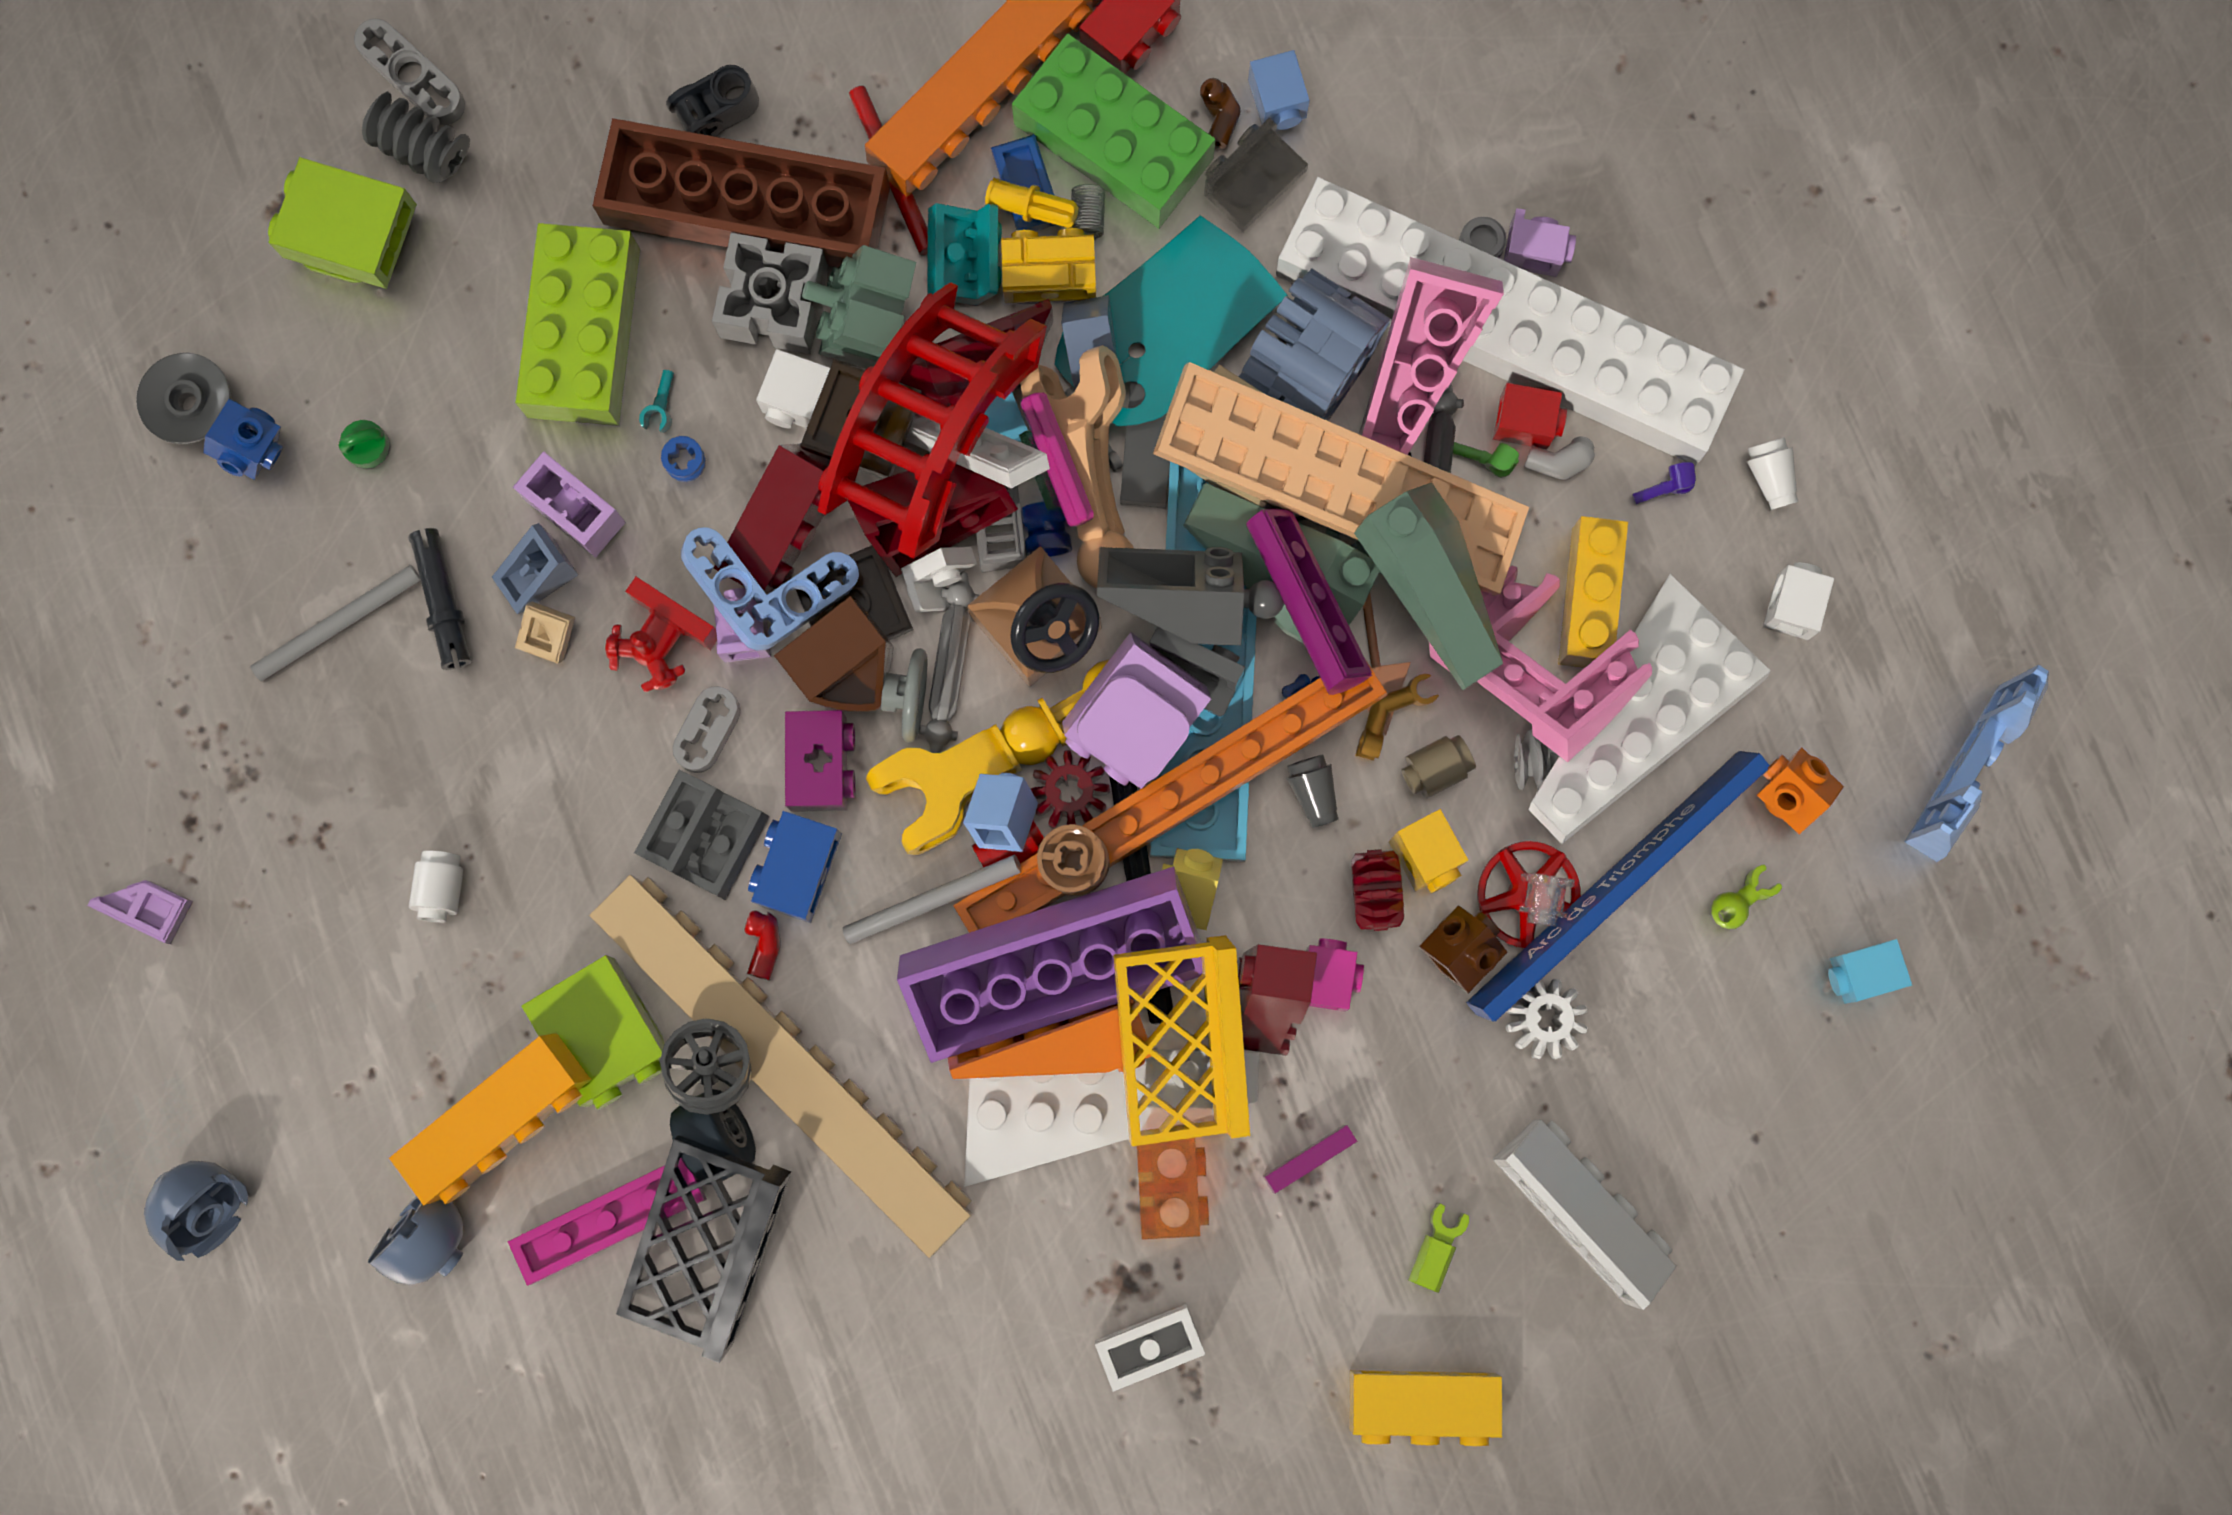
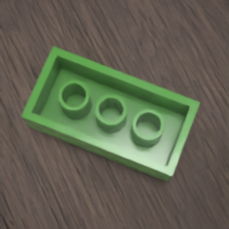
M1068 33L1012 103L1014 125L1029 136L1035 134L1036 140L1158 229L1161 228L1214 159V137Z

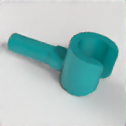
M663 370L653 405L645 407L640 413L639 422L646 430L649 426L651 415L656 412H660L662 416V422L659 427L660 432H666L672 425V418L666 411L667 399L674 372L670 370Z

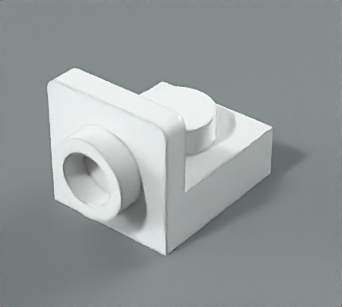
M972 547L940 548L901 568L907 585L908 595L916 612L943 611L950 607L946 597H941V590L946 588L947 585L961 580L960 573L977 564Z

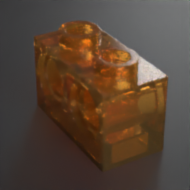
M1195 1138L1137 1146L1141 1238L1200 1237V1226L1209 1225L1208 1196H1198L1197 1177L1206 1176L1205 1147H1196ZM1167 1149L1179 1150L1185 1157V1169L1177 1177H1166L1158 1169V1158ZM1178 1198L1186 1203L1188 1217L1183 1224L1169 1226L1162 1221L1160 1209L1162 1204L1168 1199Z

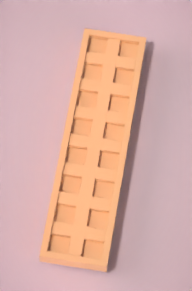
M1191 362L1187 363L1183 368L1153 452L1156 456L1278 507L1290 510L1295 514L1357 540L1358 538L1354 532L1369 514L1408 490L1433 483L1460 523L1480 590L1491 593L1493 596L1501 594L1529 507Z

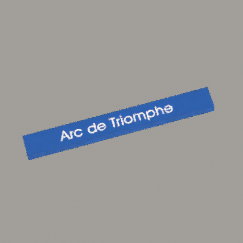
M1738 751L1474 994L1466 1002L1472 1011L1480 1017L1496 1022L1763 775L1770 766L1760 753Z

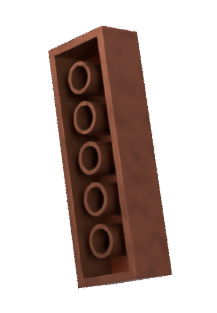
M612 118L592 206L603 225L728 247L731 233L768 239L772 251L784 253L786 242L823 249L828 266L839 267L846 256L852 258L853 253L862 245L874 249L878 248L890 184L885 167Z

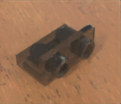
M1271 118L1266 120L1260 127L1257 124L1249 127L1238 140L1237 145L1239 147L1228 158L1224 155L1218 157L1205 173L1207 179L1205 180L1204 196L1242 232L1287 191L1308 168V163L1276 134L1277 124Z

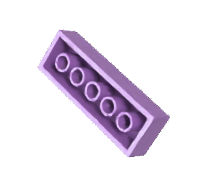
M1173 866L902 954L899 957L897 981L929 1060L933 1063L1117 1004L1114 954L1202 942L1175 867ZM1202 958L1183 959L1171 975L1181 983L1200 977L1203 973ZM1169 961L1159 962L1157 964L1164 968ZM1148 964L1128 966V985L1142 995L1159 973ZM1166 980L1159 990L1173 986V984Z

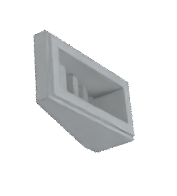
M1018 485L1009 488V493L1018 510L990 525L1013 524L1014 531L986 534V528L976 533L981 572L1012 569L1027 558ZM1015 541L1016 548L988 551V544Z

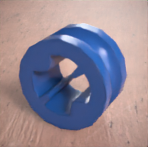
M678 436L670 439L662 449L661 461L663 467L673 479L679 482H689L697 479L703 473L706 466L705 454L694 439L688 436ZM681 449H687L690 456L696 454L695 459L689 460L687 469L681 470L676 462L672 464V459L680 456Z

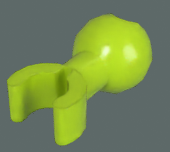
M1762 864L1751 870L1746 875L1745 886L1738 892H1724L1715 898L1711 905V915L1714 921L1722 928L1736 929L1742 926L1749 916V907L1757 900H1766L1780 892L1782 885L1779 883L1769 889L1762 888L1758 891L1755 889L1759 884V875L1766 870L1765 865ZM1718 914L1722 915L1724 921L1720 920Z

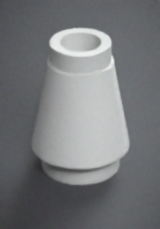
M1785 437L1748 448L1751 460L1747 461L1766 500L1769 502L1770 509L1798 502L1793 447H1787Z

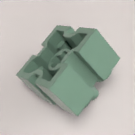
M862 245L853 253L852 258L846 256L838 268L834 267L832 269L827 286L807 281L802 297L806 300L831 307L830 313L823 311L817 325L816 338L822 340L819 354L866 369L870 366H875L883 351L903 325L904 315H902L905 300L909 298L917 262Z

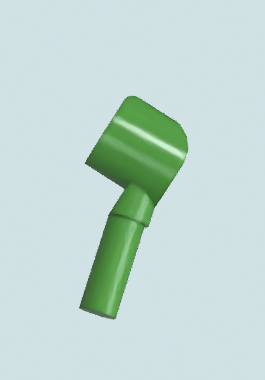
M1454 442L1453 454L1484 464L1492 474L1500 478L1510 475L1519 462L1518 451L1504 443H1500L1493 454H1490L1485 450L1482 451Z

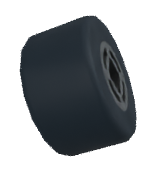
M712 1089L713 1096L722 1093L721 1090ZM703 1092L702 1094L698 1095L697 1097H702V1098H704V1097H705L704 1092ZM736 1104L725 1111L707 1115L689 1112L681 1106H678L671 1113L669 1125L672 1140L679 1135L747 1162L753 1163L755 1161L756 1147L753 1134L747 1120ZM682 1153V1161L697 1179L707 1176L698 1158ZM714 1165L717 1171L723 1169L719 1166ZM733 1172L722 1177L721 1180L724 1181L737 1173Z

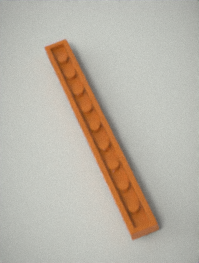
M1368 664L1372 672L1370 678L1338 694L1329 695L1321 678L1317 679L1082 825L1091 830L1104 842L1110 858L1109 868L1386 697L1387 692L1370 665ZM1037 854L1020 864L1022 868L1021 873L976 891L953 906L970 933L1044 909L1066 894L1056 890L1043 879L1037 864Z

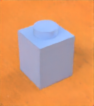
M1001 773L999 775L980 774L963 823L979 848L1023 852L1038 802L1024 777H1019L1012 773Z

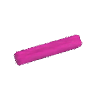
M1044 392L1030 394L1021 400L1020 405L1038 450L1047 454L1050 467L1047 473L1067 523L1070 526L1083 525L1094 518V513L1048 397Z

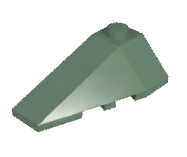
M1205 483L1183 526L1205 549L1225 547L1233 552H1242L1245 589H1250L1252 585L1262 580L1273 581L1246 526L1247 522L1255 514L1266 508ZM1298 523L1348 625H1350L1363 607L1380 570L1368 555L1343 541ZM1284 604L1281 612L1274 616L1276 618L1274 622L1284 633L1303 643Z
M1433 483L1408 490L1369 514L1354 534L1462 690L1501 666L1503 660L1460 523Z

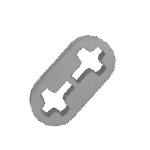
M716 686L702 691L675 738L673 756L677 763L687 771L700 773L710 769L717 761L740 716V704L729 690ZM721 697L726 698L724 705L729 709L728 715L726 717L718 715L711 727H707L706 725L712 714L706 708L707 704L710 701L718 703ZM702 733H707L702 742V747L707 751L704 759L695 757L692 763L688 762L690 755L684 750L688 742L696 744Z

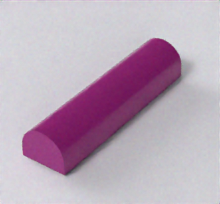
M1265 509L1259 511L1247 522L1246 526L1280 592L1282 600L1328 694H1338L1361 684L1372 676V672L1293 512L1286 509Z

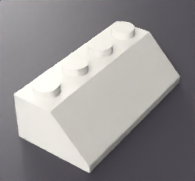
M1533 1120L1492 1160L1625 1304L1644 1310L1653 1301L1677 1267L1667 1257L1672 1252V1249L1654 1230L1651 1229L1647 1234L1634 1221L1639 1215L1638 1212L1621 1194L1617 1193L1612 1197L1600 1184L1605 1179L1604 1175L1589 1159L1584 1157L1579 1161L1570 1152L1567 1146L1571 1143V1140L1557 1124L1550 1121L1546 1125L1542 1120Z

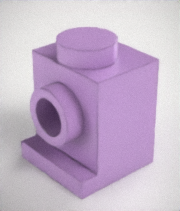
M1516 208L1509 226L1504 261L1528 272L1557 277L1563 263H1571L1576 235L1569 234L1570 227L1559 225L1557 220L1549 217H1534L1531 220L1524 219L1526 210Z
M745 588L730 589L724 592V598L730 601H738L745 596ZM752 599L743 610L736 612V614H744L747 610L754 620V624L750 629L754 635L762 632L766 637H769L767 619L759 622L751 612L753 606L757 604ZM714 605L718 643L716 645L717 654L724 663L771 657L770 648L759 651L748 648Z

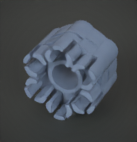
M1311 268L1303 278H1298L1289 289V292L1292 293L1291 295L1295 297L1294 300L1285 296L1276 311L1277 314L1287 319L1288 322L1297 328H1294L1276 315H1273L1265 326L1266 329L1273 332L1276 336L1287 342V344L1285 345L1262 330L1252 346L1251 356L1242 369L1243 372L1238 377L1268 396L1329 421L1370 361L1391 319L1356 296L1350 300L1352 295L1350 292Z

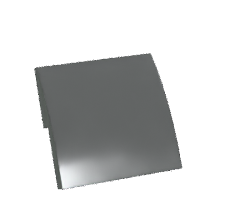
M678 770L634 853L725 900L769 816L722 792L718 788Z

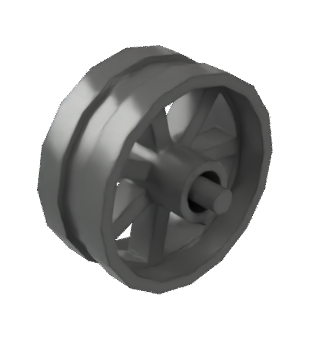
M706 1018L686 1023L675 1030L666 1041L660 1058L662 1076L667 1091L675 1103L689 1112L707 1115L725 1111L739 1102L749 1087L752 1069L747 1043L738 1030L724 1021ZM713 1037L709 1047H699L695 1041L697 1038ZM723 1038L738 1048L736 1051L717 1057V1052ZM685 1044L689 1046L693 1053L692 1059L673 1058ZM743 1060V1068L738 1079L720 1069ZM670 1069L693 1071L677 1086L674 1085L670 1075ZM719 1080L730 1086V1088L719 1095L713 1096L712 1085H715ZM699 1082L704 1086L705 1097L687 1095L686 1092Z

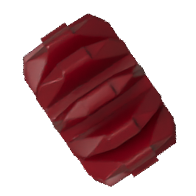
M1065 750L1063 753L1064 765L1058 766L1052 756L1045 759L1046 765L1051 771L1050 775L1042 770H1034L1033 778L1045 786L1031 788V791L1036 799H1046L1038 804L1035 813L1037 816H1042L1053 810L1049 818V827L1055 829L1059 825L1062 816L1067 817V825H1076L1075 817L1081 816L1084 823H1087L1093 819L1088 811L1089 808L1101 813L1106 811L1107 805L1094 796L1109 794L1110 785L1105 783L1093 784L1105 774V770L1102 766H1098L1086 772L1090 765L1091 757L1086 759L1081 756L1078 765H1072V752ZM1070 780L1078 782L1077 788L1081 794L1080 798L1075 801L1074 797L1071 796V802L1062 801V793L1058 788L1060 784L1064 782L1066 786H1069L1068 781Z
M1382 849L1355 853L1351 860L1357 925L1361 930L1373 929V931L1388 930V928L1400 927L1404 920V902L1399 856L1394 850L1382 851Z

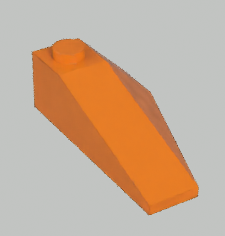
M1133 998L1129 999L1130 1008L1135 1003ZM1118 1004L948 1057L949 1071L952 1079L1106 1073L1116 1069L1119 1072H1123ZM1138 1014L1131 1022L1132 1032L1146 1042L1148 1037ZM1133 1042V1050L1135 1055L1141 1047H1139L1136 1043ZM1148 1054L1138 1067L1142 1066L1145 1063V1059L1151 1057V1055Z

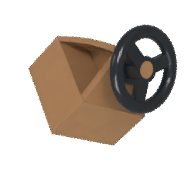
M1041 546L967 605L970 617L1029 687L1045 674L1063 671L1079 662L1091 649L1098 631L1102 629L1098 607L1092 596L1083 588L1072 584Z

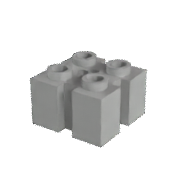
M731 233L723 267L730 281L731 288L719 286L712 323L719 337L756 344L758 334L769 335L774 348L811 354L818 319L810 300L804 299L802 293L807 281L825 285L829 266L823 249L786 242L784 253L772 251L768 239ZM773 289H778L779 293L775 297L769 299L763 297L770 296Z

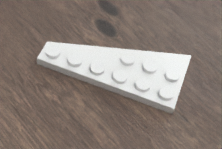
M1669 574L1634 633H1636L1639 639V647L1630 652L1638 669L1642 665L1651 664L1652 675L1615 718L1569 762L1560 756L1558 757L1530 804L1528 810L1561 844L1767 679L1771 671L1671 574Z
M1155 1049L1170 1062L1181 1051ZM1193 1051L1179 1069L1197 1082L1210 1067L1209 1056L1202 1051ZM1244 1053L1248 1104L1258 1100L1259 1053ZM1151 1056L1145 1059V1063L1135 1069L1136 1079L1150 1088L1167 1067ZM1116 1069L1106 1073L969 1078L964 1187L1129 1139L1123 1072H1119ZM1174 1074L1157 1095L1176 1108L1192 1087ZM1211 1081L1205 1087L1210 1093H1212ZM1137 1089V1097L1139 1101L1143 1097L1144 1093ZM1200 1094L1183 1115L1191 1121L1213 1115V1103ZM1152 1100L1139 1116L1140 1131L1159 1128L1170 1113ZM1178 1120L1175 1125H1179L1182 1123Z

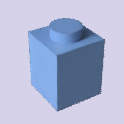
M1295 50L1250 61L1248 81L1263 130L1275 127L1277 130L1289 129L1298 125L1302 119L1307 118L1310 100Z

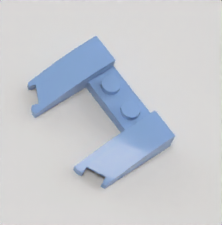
M2037 665L1998 686L1904 841L1905 843L1936 862L1948 855L1980 807L1982 791L1979 790L1980 783L1975 779L1984 765L1990 767L2000 755L2004 747V743L1999 741L2000 739L2009 744L2019 738L2027 729L2048 689V670Z

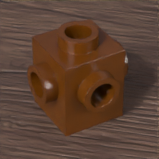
M1459 905L1419 946L1440 973L1468 994L1508 953L1496 936L1500 933V929L1491 919L1482 912H1478L1474 917Z

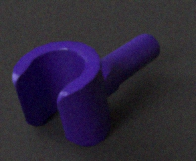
M1684 462L1669 466L1670 481H1664L1633 493L1632 496L1635 504L1637 505L1663 494H1686L1694 488L1696 481L1694 464L1692 462Z

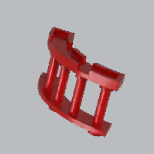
M951 282L934 294H928L923 299L920 307L893 337L875 366L868 367L863 373L859 383L860 392L844 423L829 466L823 471L818 483V489L821 491L818 512L826 515L850 500L898 524L899 530L902 531L898 551L913 559L939 541L947 509L957 485L950 481L949 478L960 454L970 456L978 439L989 423V417L984 413L997 396L1005 400L1020 382L1038 368L1047 328L1046 325L1030 319L1015 331L1010 330L1005 333L954 309L958 285ZM951 328L996 350L987 361L980 360L976 363L932 341ZM917 357H920L969 380V385L957 404H951L948 407L899 384V381ZM888 400L940 424L941 432L930 454L919 455L873 432ZM865 450L915 474V479L918 483L910 505L906 507L855 482Z

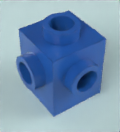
M228 399L205 435L203 453L216 459L218 465L226 472L238 477L244 474L255 480L263 467L268 470L273 468L283 450V446L278 443L281 426L277 425L275 420L265 411L254 407L248 409Z

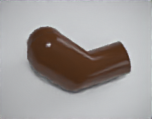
M1209 78L1200 87V96L1214 119L1208 134L1215 138L1216 148L1226 149L1239 119L1241 108L1226 83L1221 82L1217 78Z

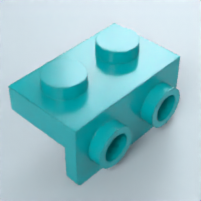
M935 203L928 208L927 295L930 293L934 294L950 282L958 285L955 300L957 303L977 306L997 294L1002 280V271L998 265V244L1002 236V226L998 221L997 205L987 204L978 211Z

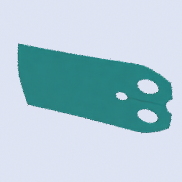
M1201 215L1145 263L1103 295H1109L1117 359L1124 383L1130 381L1137 382L1145 390V397L1140 405L1130 409L1122 407L1112 422L1118 427L1130 426L1163 417L1169 410L1181 373L1187 363L1191 362L1210 370L1232 347L1278 306L1285 296H1288L1249 250ZM1062 332L1057 346L1054 365L1074 388L1064 334ZM1134 343H1141L1145 346V353L1139 358H1133L1128 353L1129 347Z

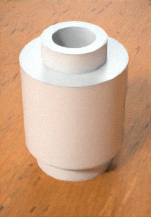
M422 851L421 861L415 863L409 909L418 911L417 919L444 923L447 920V915L457 914L464 871L462 867H459V855L441 851Z

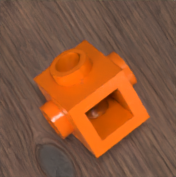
M1801 747L1789 759L1781 754L1768 767V770L1763 774L1768 781L1757 796L1765 803L1766 808L1771 814L1783 819L1798 834H1801L1833 804L1844 786L1830 774L1828 767L1822 760L1811 756Z

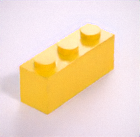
M1581 516L1572 528L1558 665L1585 668L1617 640L1628 521Z
M1350 1370L1349 1430L1353 1435H1361V1443L1391 1444V1436H1410V1444L1440 1445V1437H1459L1460 1445L1489 1446V1437L1502 1438V1377L1497 1373Z

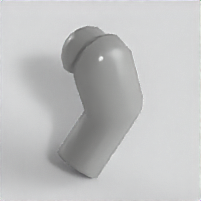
M1576 437L1572 439L1571 444L1556 453L1532 445L1524 467L1557 479H1568L1588 468L1593 462L1595 456L1593 442L1587 437Z

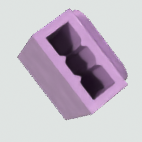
M1130 632L1062 721L1064 736L1067 737L1065 743L1074 752L1086 759L1092 754L1106 764L1104 767L1105 772L1120 784L1126 786L1130 781L1142 789L1148 781L1153 780L1161 773L1185 742L1190 726L1210 702L1211 696L1207 686Z

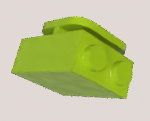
M299 157L295 170L290 171L284 183L285 198L280 212L275 213L270 221L268 243L282 258L302 263L311 271L351 283L365 282L387 289L415 212L416 202L405 188Z
M607 955L601 957L521 1006L538 1036L557 1033L591 1078L579 1090L583 1095L577 1101L580 1107H590L594 1104L597 1110L602 1109L623 1095L619 1088L634 1079L639 1084H643L662 1073L660 1058L664 1047L663 1035L642 999L634 992L616 959Z

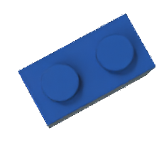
M783 811L780 820L773 819L768 828L764 846L770 849L764 866L757 864L752 873L748 886V891L754 893L751 902L811 923L842 833L837 828Z

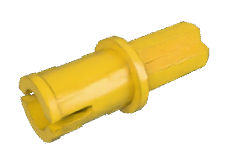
M994 177L987 187L986 205H997L1000 210L1022 215L1024 221L1030 222L1034 218L1066 228L1073 227L1076 221L1078 206L1074 201L1040 192V187L1037 185H1032L1028 188Z

